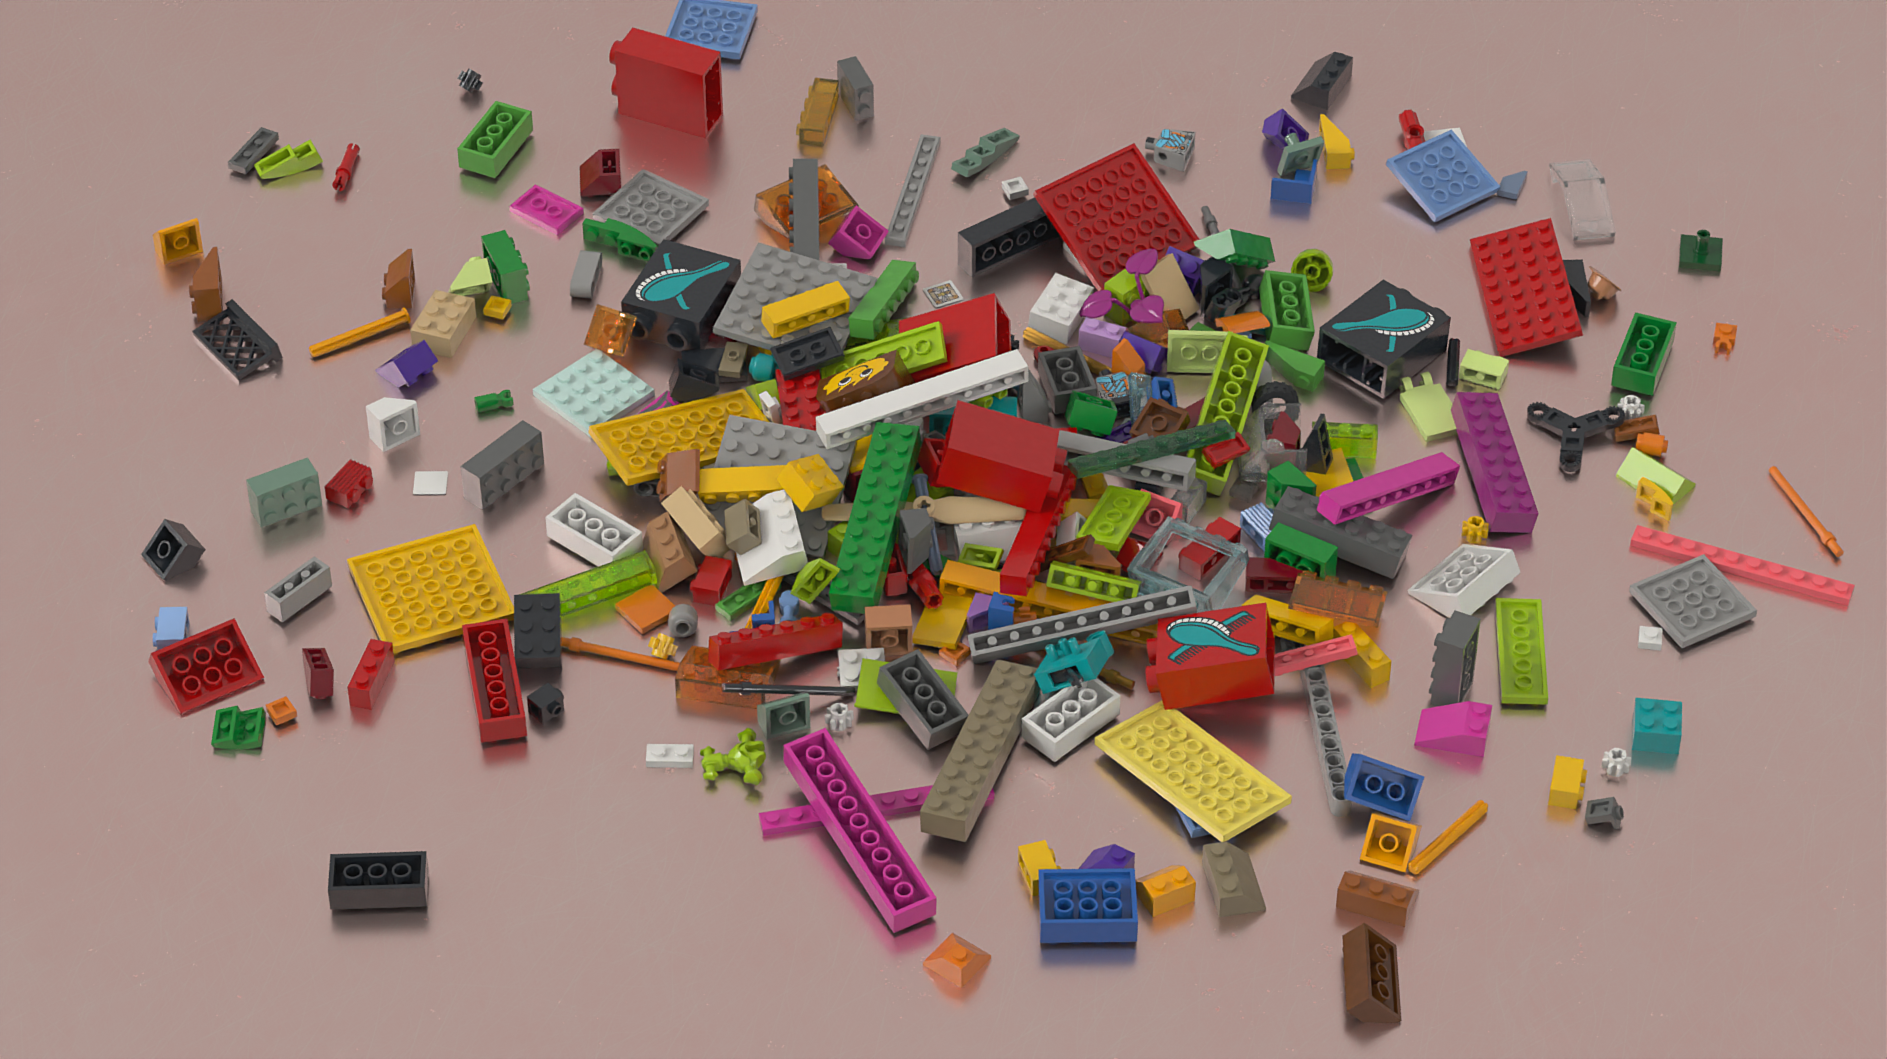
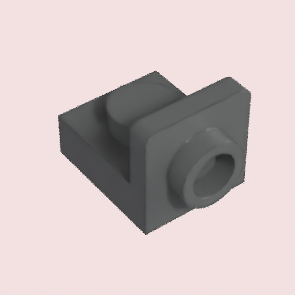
M1615 797L1587 801L1585 813L1587 824L1610 821L1614 829H1620L1621 820L1624 818V811L1622 806L1618 805Z

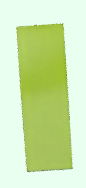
M310 139L294 149L288 144L255 163L254 166L261 179H269L302 172L322 163L323 160Z

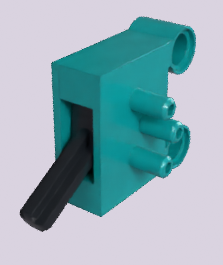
M1104 630L1091 634L1087 637V642L1083 644H1078L1076 638L1073 637L1068 641L1066 638H1061L1058 644H1049L1045 647L1047 654L1034 673L1043 694L1070 686L1081 688V683L1097 678L1108 658L1114 653V649Z

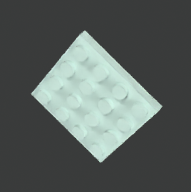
M596 348L533 389V396L591 437L588 433L589 426L622 418L654 397L655 389Z

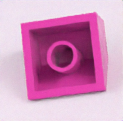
M856 205L845 216L828 244L843 256L871 259L889 231Z

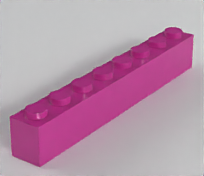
M1443 452L1323 491L1319 497L1317 511L1333 524H1338L1455 483L1460 465Z

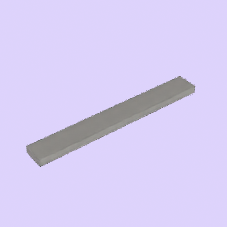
M920 135L888 228L889 232L885 236V245L906 246L941 143V137Z

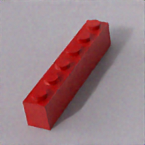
M824 613L817 617H802L800 620L781 621L779 624L774 625L763 624L752 629L742 628L736 632H720L718 635L709 636L708 661L719 671L842 648L843 622L834 614Z

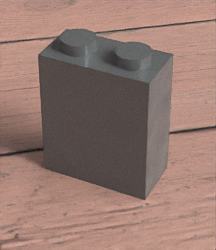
M856 56L838 60V93L854 120L874 116V84Z

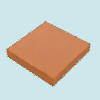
M649 584L615 603V609L641 634L667 621L670 611L675 607L653 584Z

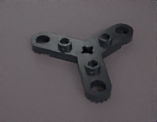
M1533 402L1527 407V417L1530 421L1562 436L1559 465L1566 472H1575L1581 468L1584 438L1619 427L1625 421L1624 410L1618 406H1609V408L1607 407L1604 410H1597L1576 418L1554 407L1551 408L1545 403L1542 404V402ZM1534 411H1542L1543 414L1540 413V415H1537L1535 413L1534 415ZM1610 415H1617V416H1619L1618 419L1615 418V420H1614V418H1613V419H1612L1611 417L1609 418ZM1570 459L1576 461L1574 462V464H1570L1568 462L1565 463L1566 460Z

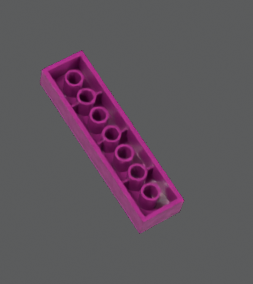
M1456 392L1451 413L1486 522L1489 523V531L1532 533L1539 513L1498 393Z

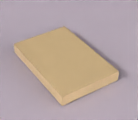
M1173 253L1167 254L1160 259L1150 273L1140 274L1149 295H1158L1164 301L1163 323L1167 330L1173 329L1200 309Z

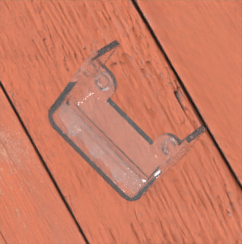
M1266 402L1260 405L1246 419L1241 436L1251 449L1248 453L1237 458L1238 474L1242 480L1267 481L1268 471L1286 461H1290L1306 475L1307 450H1284L1282 442L1277 439L1266 440L1265 435L1273 433V421L1278 419L1280 411L1286 412L1300 428L1301 403Z

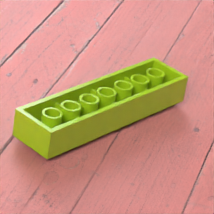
M1228 331L1222 344L1186 456L1196 459L1195 479L1191 486L1218 496L1221 495L1233 460L1213 469L1202 454V450L1204 447L1236 432L1242 434L1269 345Z

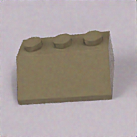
M1227 841L1203 845L1202 865L1218 916L1225 917L1266 910L1249 854Z

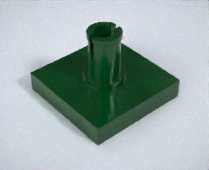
M1699 230L1697 236L1681 234L1679 268L1721 272L1723 238L1710 237V232L1707 230Z

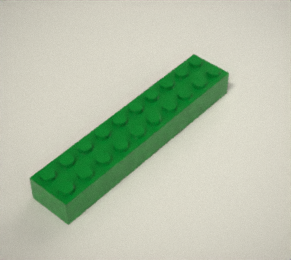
M876 422L836 565L840 570L832 579L829 590L831 610L865 614V607L879 605L899 530L900 510L905 508L922 445L919 426Z

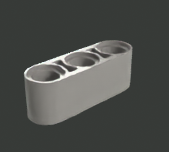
M580 251L570 283L571 297L592 299L602 267V252Z

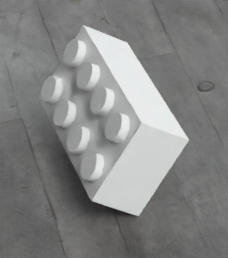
M576 493L545 517L547 536L612 575L619 572L643 551L642 531Z
M1097 678L1081 683V688L1076 686L1066 687L1022 718V738L1055 762L1120 715L1121 695Z

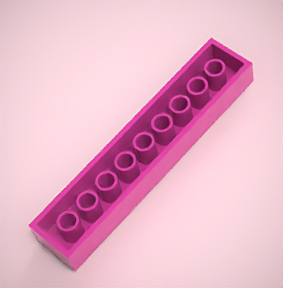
M823 728L783 745L785 765L893 933L936 915V896L827 729Z

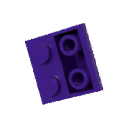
M1169 246L1166 255L1173 253L1193 296H1195L1199 292L1200 265L1204 260Z

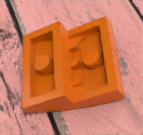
M1259 311L1215 319L1216 326L1222 327L1223 332L1240 333L1270 327L1268 319Z

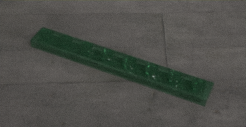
M1219 420L1214 423L1179 430L1175 433L1140 440L1136 443L1101 450L1085 456H1078L1068 460V468L1078 479L1234 439L1236 430L1226 420Z

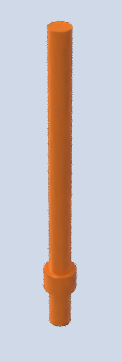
M1772 466L1769 469V473L1820 535L1821 542L1825 547H1829L1836 557L1842 556L1844 551L1837 544L1836 537L1832 532L1825 529L1778 468Z
M562 637V646L568 647L571 651L579 652L581 650L682 673L685 670L684 663L583 642L580 638L572 637L569 639Z

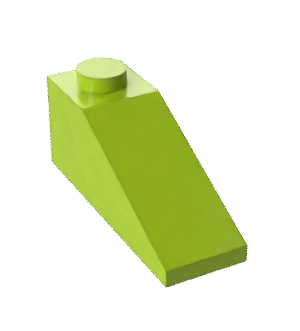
M821 558L808 562L798 573L790 594L811 604L838 574L840 568Z

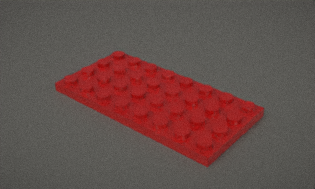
M1551 218L1470 239L1499 356L1503 357L1583 336Z

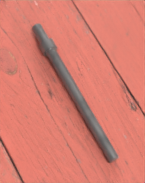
M1203 206L1201 211L1206 228L1210 230L1211 235L1219 233L1217 228L1218 222L1215 216L1211 214L1208 206ZM1229 263L1233 266L1232 284L1235 289L1242 288L1241 281L1233 263Z

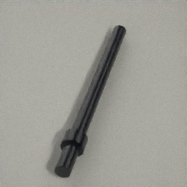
M741 681L739 684H722V692L739 693L740 695L748 696L751 693L792 695L808 693L809 695L825 696L855 695L854 687L751 684V682Z

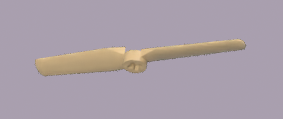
M919 496L914 502H906L904 510L920 509L922 505H927L929 517H933L936 522L946 524L1024 520L1027 509L985 497L949 496L933 500L929 496ZM853 503L823 506L821 511L822 519L825 521H849Z

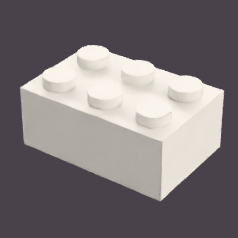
M1055 273L1031 309L1028 327L1067 344L1084 318L1080 317L1079 313L1084 301L1093 294L1094 287Z

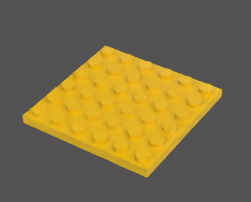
M476 524L347 559V565L378 637L381 641L391 642L394 653L463 634L462 625L500 619L514 620V606Z

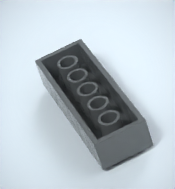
M1287 487L1275 507L1268 530L1272 531L1279 522L1337 546V557L1394 579L1406 557L1413 535L1364 515L1333 524L1317 511L1319 497L1302 492L1297 488Z

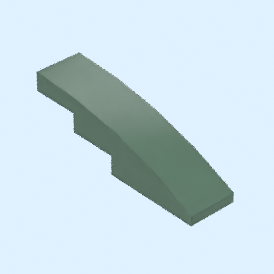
M1002 128L982 136L978 145L966 150L965 157L952 162L951 169L965 177H969L1002 156L1019 140L1020 135Z

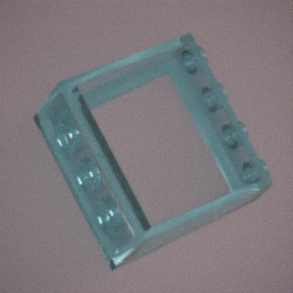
M1168 516L1127 568L1129 578L1142 581L1139 594L1143 596L1187 586L1150 570L1171 534L1175 533L1230 556L1203 592L1192 588L1197 613L1221 609L1249 562L1248 550L1240 543L1234 544L1227 541L1221 535H1212L1201 527H1193L1182 519H1174Z

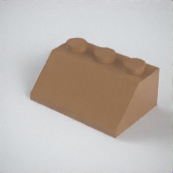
M668 511L649 522L643 539V552L655 586L662 593L697 572V568L682 528Z

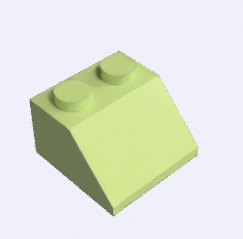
M481 256L470 258L451 284L448 293L469 296L490 291L492 277L487 258L481 259Z

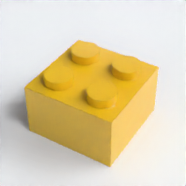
M819 454L789 461L776 478L801 512L832 504L844 488L838 477Z

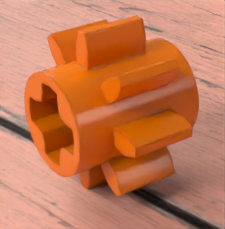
M1030 606L1018 607L1019 612L1013 613L1014 624L1037 619L1036 611H1030Z

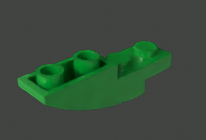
M585 218L582 223L583 239L617 247L618 254L649 261L657 249V245L648 236L620 221L608 218L603 223Z

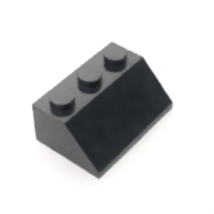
M1333 52L1315 61L1292 93L1291 99L1328 110L1352 76L1353 57Z

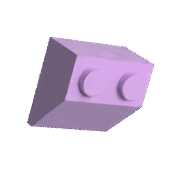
M1086 317L1079 329L1078 346H1080L1081 350L1112 358V350L1120 343L1124 332L1133 334V330Z

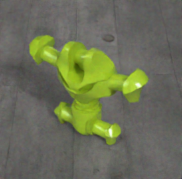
M746 728L738 733L737 737L741 743H737L728 754H721V752L714 754L715 749L710 746L700 750V755L704 756L701 765L706 771L703 774L705 780L715 781L719 776L717 771H723L727 767L740 773H746L744 775L745 783L758 785L762 781V774L757 769L766 759L765 746L762 741H755L756 733L753 729Z

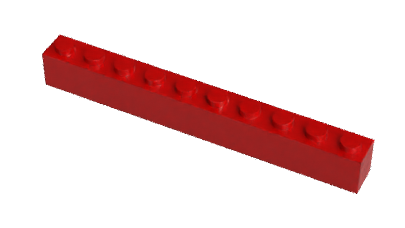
M1064 465L1061 472L1063 480L1057 499L1045 497L1040 513L1027 510L1000 572V593L1027 597L1030 588L1034 587L1035 576H1038L1040 573V564L1044 563L1046 551L1050 550L1051 538H1055L1056 526H1060L1061 514H1065L1066 502H1070L1071 491H1074L1076 488V479H1080V468Z

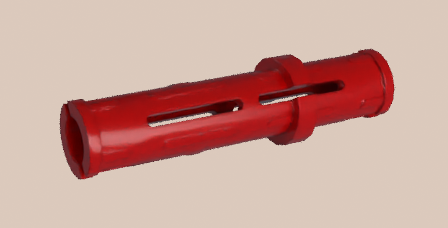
M353 143L347 146L341 165L336 169L335 180L332 183V187L335 190L341 185L339 191H343L347 181L352 176L351 170L360 151L357 144H355L353 149Z

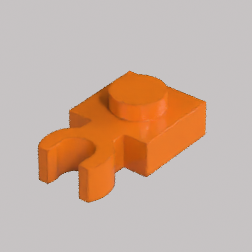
M1716 322L1713 343H1716L1715 353H1718L1719 349L1723 348L1727 350L1726 355H1730L1731 347L1735 345L1737 325Z

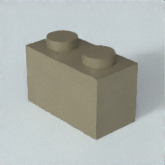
M744 499L724 510L725 542L731 550H734L739 555H743L762 544L760 511L756 506Z

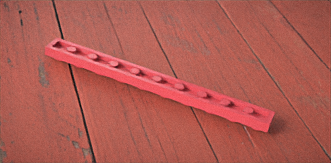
M1637 525L1631 538L1630 546L1683 561H1689L1704 554L1719 571L1846 606L1849 605L1855 585L1639 525Z

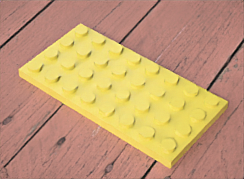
M1162 700L1095 737L1094 745L1221 842L1231 839L1291 804L1292 796L1177 709L1165 710Z

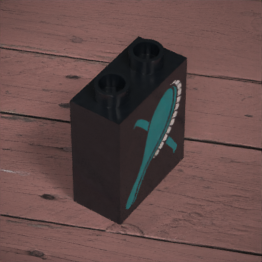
M663 239L621 301L623 333L637 340H649L667 345L676 351L705 349L709 343V336L713 332V327L741 276V260Z
M1383 279L1320 327L1317 358L1324 360L1325 365L1384 399L1402 385L1400 378L1413 377L1447 350L1451 317L1446 315L1440 308L1432 307L1414 297L1408 290L1398 288Z

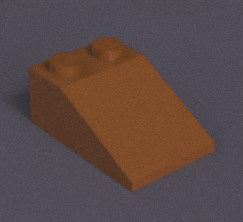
M213 247L193 275V285L189 286L190 298H194V301H191L192 313L197 314L198 322H206L223 311L222 275L217 247Z

